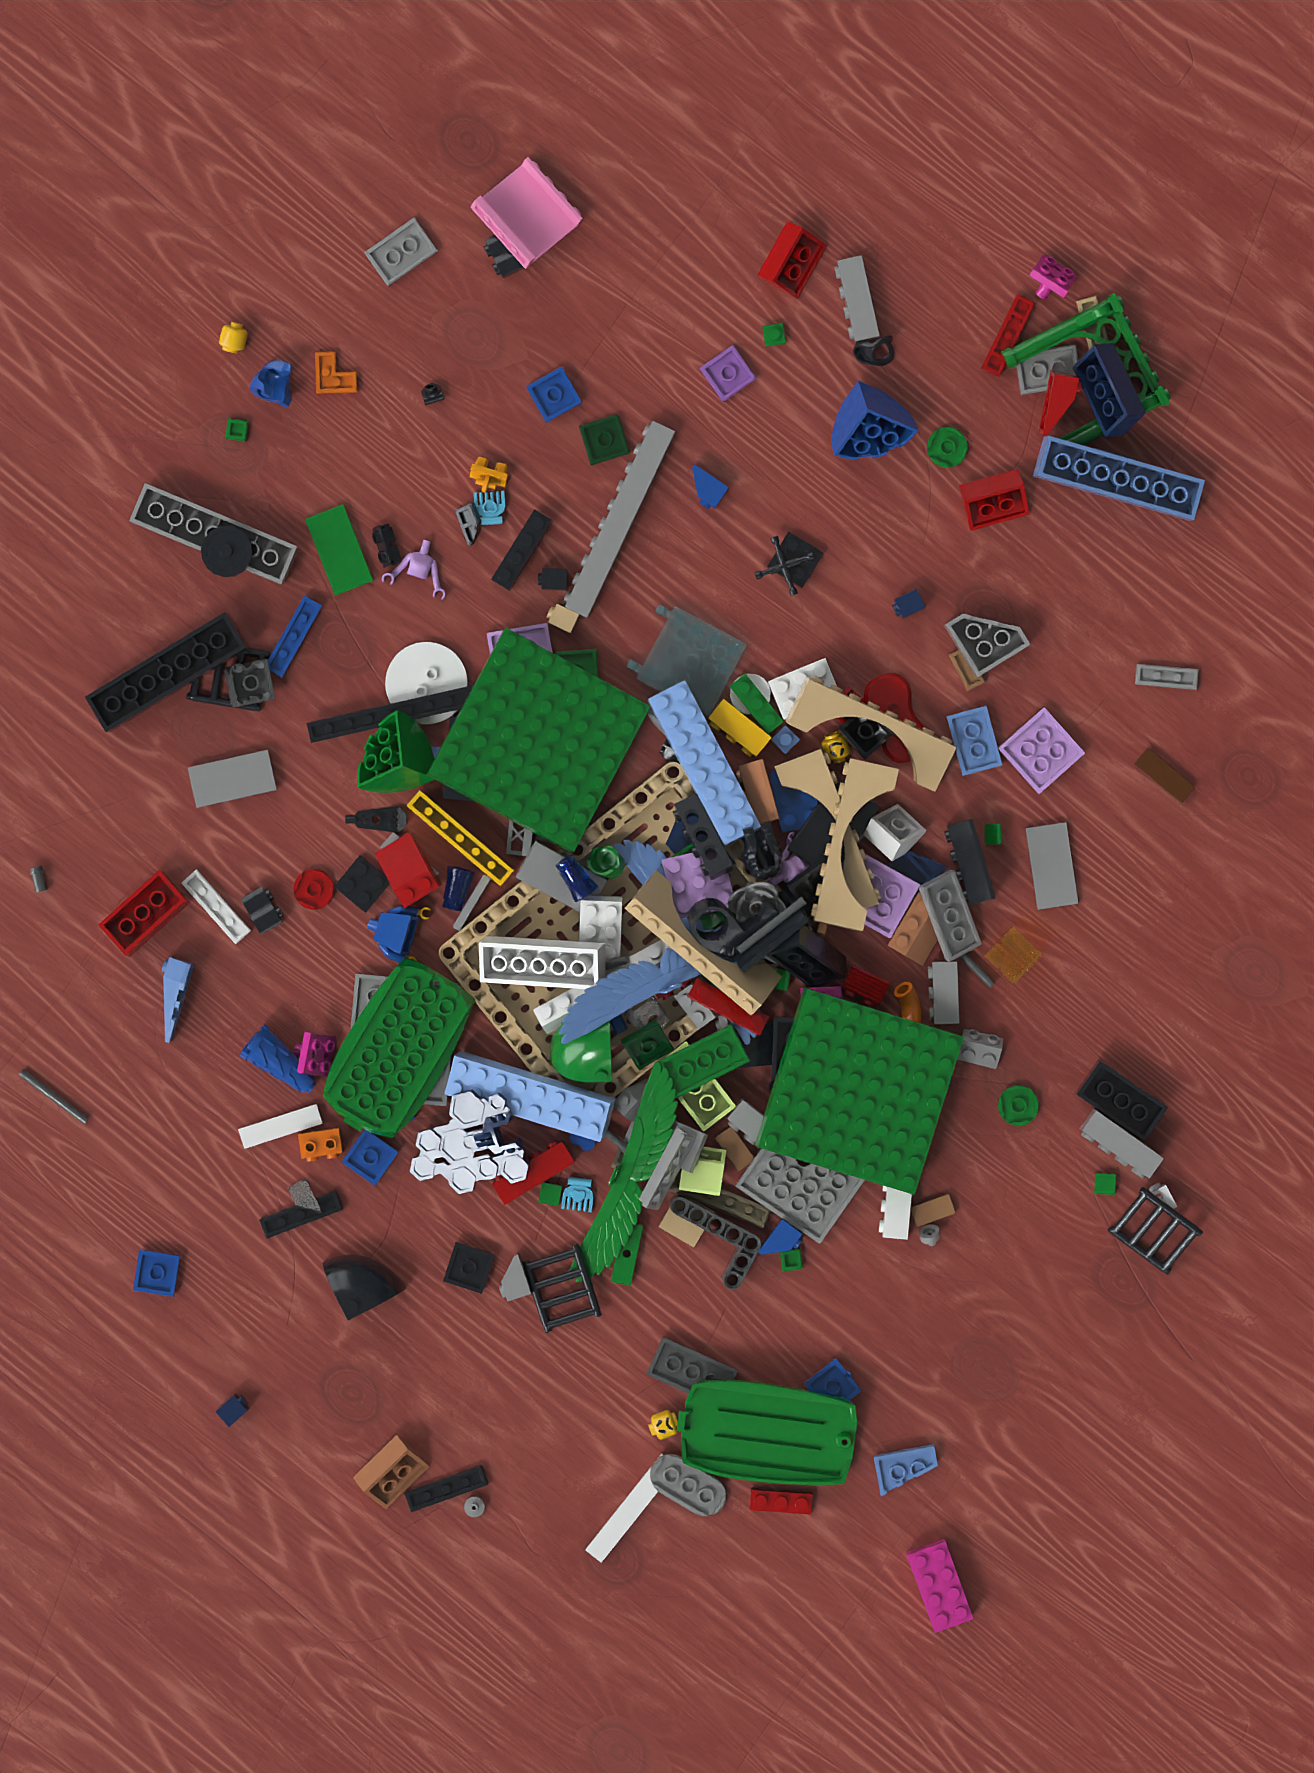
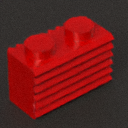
M852 965L842 987L845 988L844 993L854 998L856 995L864 997L863 1002L874 1007L875 1003L880 1005L890 983Z

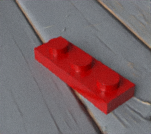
M751 1489L750 1510L811 1515L813 1494Z

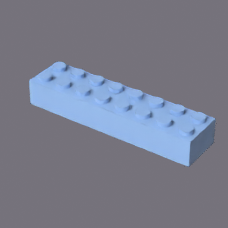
M684 680L649 698L648 703L695 794L697 793L723 847L743 838L742 829L753 827L754 832L761 828L760 823L686 681Z
M463 1051L458 1052L454 1056L445 1095L453 1096L456 1093L473 1089L481 1098L485 1097L487 1100L490 1095L501 1093L507 1099L506 1105L510 1107L514 1116L601 1142L606 1137L616 1099Z

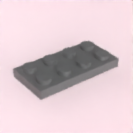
M662 1337L646 1375L689 1393L693 1384L702 1379L734 1380L738 1369L666 1337Z

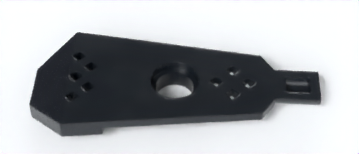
M399 806L357 811L355 815H345V824H355L358 828L399 833L407 825V814ZM375 815L379 816L380 821L377 824L373 823L372 818Z

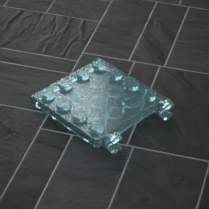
M658 605L655 613L667 618L663 629L644 665L642 666L630 659L626 667L639 673L636 678L637 680L660 692L685 680L702 714L709 717L747 644L676 606L670 611Z

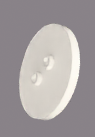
M420 642L404 648L394 657L387 670L385 686L390 703H396L468 686V679L463 663L453 651L437 643ZM457 710L415 719V721L419 724L439 723L448 719Z

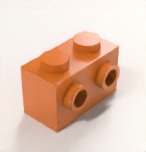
M340 1127L298 1134L301 1159L306 1158L307 1162L317 1161L319 1156L327 1155V1159L337 1158L339 1153L344 1152Z

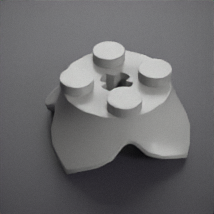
M749 882L745 887L735 891L728 899V909L736 914V919L741 923L745 922L749 917L756 915L759 906L764 902L774 903L779 913L784 911L786 907L778 896L777 888L767 882ZM760 903L757 907H754L753 904Z

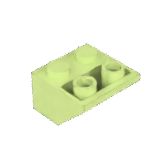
M703 1147L693 1173L682 1169L679 1190L720 1196L726 1150Z

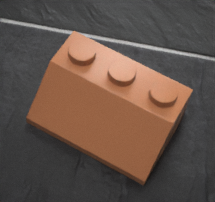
M763 759L738 766L739 771H736L738 782H743L745 789L743 792L759 823L778 820L779 816Z
M918 892L887 946L923 966L938 939L921 893Z
M396 1435L353 1479L366 1495L387 1509L430 1466L407 1442Z

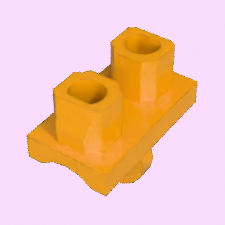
M478 457L475 464L471 466L469 477L476 479L475 484L482 486L481 492L486 493L487 488L495 489L496 485L505 488L508 476L506 474L507 465L499 462L496 463L495 470L487 468L489 460Z

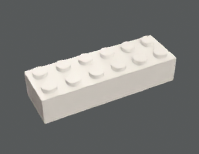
M486 936L479 942L480 982L587 989L597 986L596 981L606 978L605 943Z

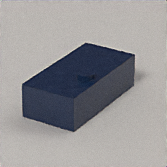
M1113 343L1094 345L1072 367L1079 378V382H1081V387L1105 437L1124 435L1146 414Z

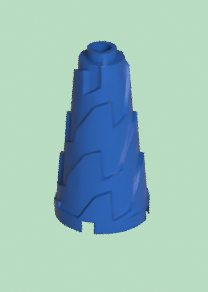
M263 1024L260 1027V1032H256L239 1056L276 1079L284 1081L298 1092L304 1093L306 1091L310 1093L316 1085L314 1075L298 1073V1058L271 1031L270 1027Z

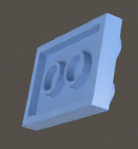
M987 706L946 716L953 744L957 747L955 751L962 776L1002 766Z

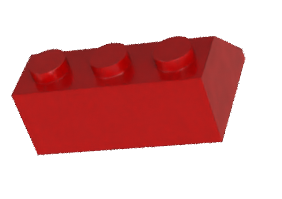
M787 221L757 276L786 294L798 299L827 245L803 227Z
M1018 469L958 485L970 531L1030 515L1024 483Z

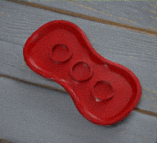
M887 673L872 679L864 689L865 704L872 702L880 706L879 710L884 713L889 710L897 714V719L899 720L909 719L915 722V727L921 730L925 727L914 714L911 688L903 676L897 673ZM895 733L882 744L884 753L896 763L911 761L906 747Z

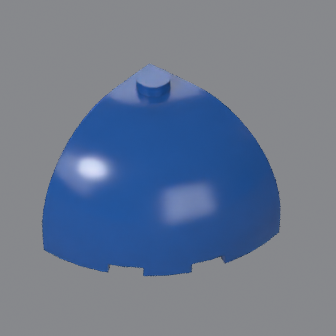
M857 381L842 403L835 419L832 431V449L835 456L846 459L859 460V457L871 456L872 459L887 455L888 451L897 446L902 447L918 432V427L911 414L898 401L875 387Z

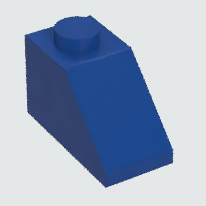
M694 464L692 471L697 497L700 499L699 503L707 509H710V507L715 509L729 487Z
M782 1218L762 1244L758 1253L763 1255L790 1251L792 1247L796 1249L803 1240L801 1238L802 1232Z

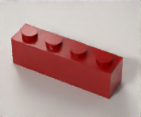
M556 1139L547 1145L548 1149L541 1153L538 1150L529 1156L531 1160H529L530 1167L526 1180L510 1183L502 1175L494 1178L495 1182L492 1185L504 1205L575 1163L563 1140L558 1142Z

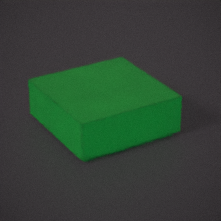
M228 418L225 439L246 442L249 421Z
M1095 1173L1094 1194L1115 1195L1116 1174Z
M542 1182L538 1203L559 1206L562 1185Z
M800 1248L780 1252L782 1272L803 1269Z

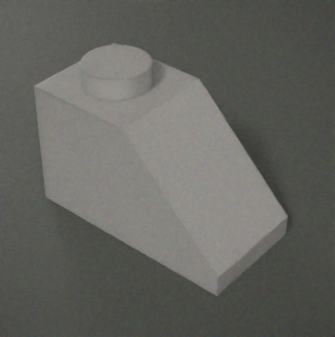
M648 1079L625 1088L615 1099L614 1108L632 1122H635Z
M519 1253L514 1255L501 1281L502 1286H499L502 1298L506 1297L507 1301L532 1293Z

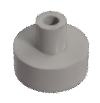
M934 1224L925 1225L919 1230L921 1242L929 1246H934L941 1237L938 1226Z
M471 1496L465 1501L464 1510L468 1516L478 1517L484 1512L485 1503L482 1498Z

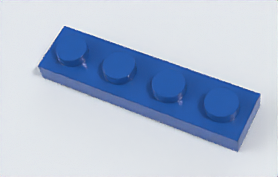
M306 596L302 598L268 659L270 671L283 678L320 612L322 605Z

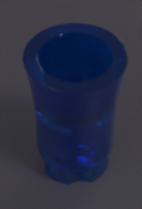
M572 854L563 858L555 865L567 885L574 902L582 900L598 888V885L590 878Z
M447 865V878L442 907L462 911L470 883L475 874L474 871Z

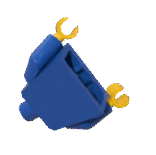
M403 905L389 909L388 913L382 912L379 920L374 918L369 920L368 929L375 931L374 941L379 943V949L387 958L400 963L405 955H408L406 958L417 961L414 956H409L419 919H429V917L422 915V911H431L430 908L424 907L420 910L418 907L407 906L404 908Z

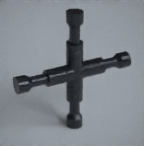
M772 537L770 539L775 546L779 564L768 567L769 569L754 572L755 577L758 580L765 575H772L782 571L785 582L788 583L790 588V596L796 595L798 591L794 587L790 568L798 566L804 561L815 560L813 553L810 552L806 556L786 560L784 551L781 550L779 545V537Z

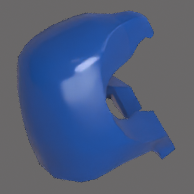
M272 360L266 363L253 377L249 388L250 391L260 399L280 403V406L285 408L289 407L292 401L290 393L292 365L281 360Z

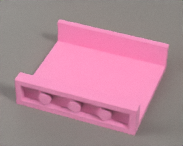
M529 157L524 160L519 168L483 197L480 195L474 200L471 206L472 210L525 269L575 229L583 219L579 210L571 206L565 194L555 188L553 181L548 176H545L540 171L538 164L535 161H531Z

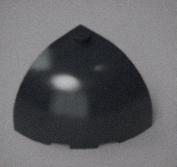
M343 1255L328 1259L322 1263L329 1284L348 1321L406 1289L400 1278L390 1268L369 1257Z

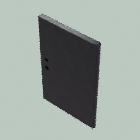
M836 777L838 783H836V784H834V785H835L836 790H837V792H838V791H839L840 782H841V783H843V782L840 781L838 777ZM871 801L863 805L853 816L852 822L849 823L851 830L856 829L858 837L862 835L871 818L875 816L880 808ZM821 802L814 808L787 850L810 865L818 861L822 866V863H827L828 856L824 855L827 843L831 844L832 835H829L831 823H836V820ZM842 841L841 864L845 859L844 841Z

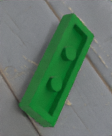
M746 673L729 686L767 734L784 722Z

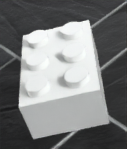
M826 658L768 681L783 720L787 719L806 677L812 679L813 676L824 680V685L831 687L832 684L837 686Z
M581 895L579 942L605 943V962L619 958L621 954L622 897Z

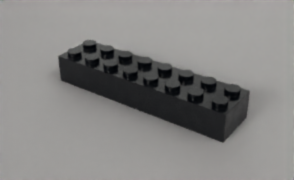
M224 612L85 696V699L104 731L112 732L249 649V646L230 614Z

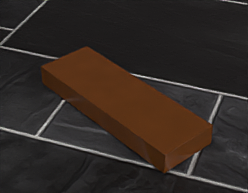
M1148 748L1134 763L1180 803H1183L1195 788Z

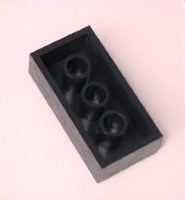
M1097 1060L1075 1093L1144 1141H1146L1168 1108L1100 1060Z

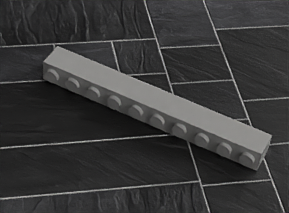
M652 421L651 425H646L642 433L645 438L642 444L638 442L633 452L636 454L633 462L629 461L625 472L628 474L624 481L620 480L616 491L619 493L616 499H611L607 507L610 512L607 518H602L598 526L601 531L598 537L594 535L590 543L592 550L589 555L585 554L581 565L584 567L580 574L576 573L572 584L575 586L572 592H567L563 600L566 603L565 608L588 618L673 439L675 431Z

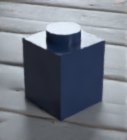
M917 589L894 599L895 604L892 605L896 616L901 615L902 619L925 609Z
M235 1393L215 1412L230 1427L248 1411V1402L242 1395L237 1396Z

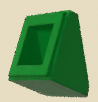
M1000 824L984 825V843L986 845L1002 843Z
M774 969L782 976L774 989L787 991L790 973L785 969Z

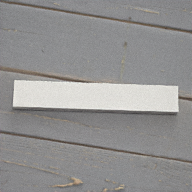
M651 1467L585 1549L601 1563L658 1492L650 1479Z

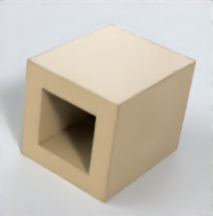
M556 604V607L551 606L547 614L549 624L570 634L580 616L578 613L559 604Z

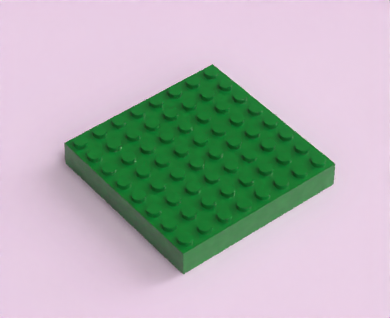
M505 628L426 775L572 853L581 840L651 706Z
M804 987L755 1146L915 1195L964 1037Z

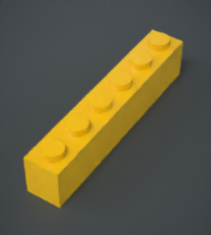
M421 790L407 804L409 809L498 885L502 886L515 871Z

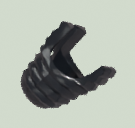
M770 821L760 824L763 836L760 829L755 832L753 827L742 829L744 834L742 838L744 851L740 857L743 859V863L746 865V869L750 871V874L760 880L778 875L783 864L781 860L783 857L781 854L782 849L780 848L781 843L775 839Z

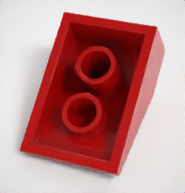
M1050 370L1039 432L1042 435L1047 436L1075 400L1076 394L1080 393L1081 382H1079V378L1075 374Z
M410 832L375 853L393 891L404 908L442 885Z

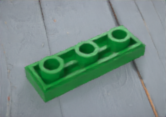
M633 1224L634 1230L632 1235H629L628 1243L626 1246L622 1245L619 1257L615 1258L610 1282L631 1286L643 1225ZM629 1250L631 1252V1255L629 1257H625L623 1255V1251Z

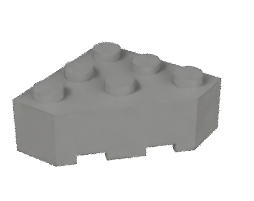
M961 614L944 625L976 678L1031 645L1018 626L967 614Z

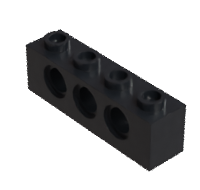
M697 793L675 803L673 815L678 823L681 822L684 826V829H682L683 835L687 841L691 840L693 847H691L692 853L696 859L700 858L702 862L700 868L704 876H709L712 881L733 871V864ZM695 816L699 820L695 824H690L687 819ZM700 834H705L708 838L704 842H699L696 837ZM709 852H714L717 856L713 860H708L705 855Z

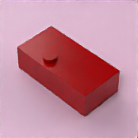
M158 870L98 925L125 956L131 957L191 902L163 871Z

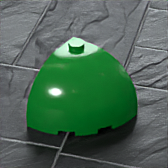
M396 710L379 723L380 728L374 735H370L363 749L366 751L362 763L359 762L357 788L376 793H393L414 789L434 780L426 775L434 761L433 751L426 734L415 720L407 714Z
M610 1020L590 1033L584 1034L567 1044L561 1043V1039L565 1035V1033H559L560 1028L565 1024L561 1022V1026L554 1032L550 1044V1061L554 1069L562 1076L579 1082H612Z

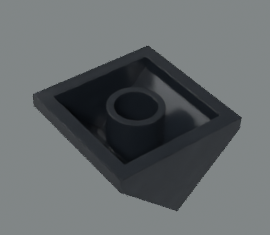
M850 717L837 729L864 760L894 734L886 726L862 717Z

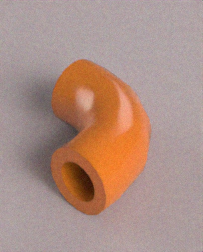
M902 982L894 990V995L900 1004L901 1017L921 1023L922 1010L916 990L910 982Z

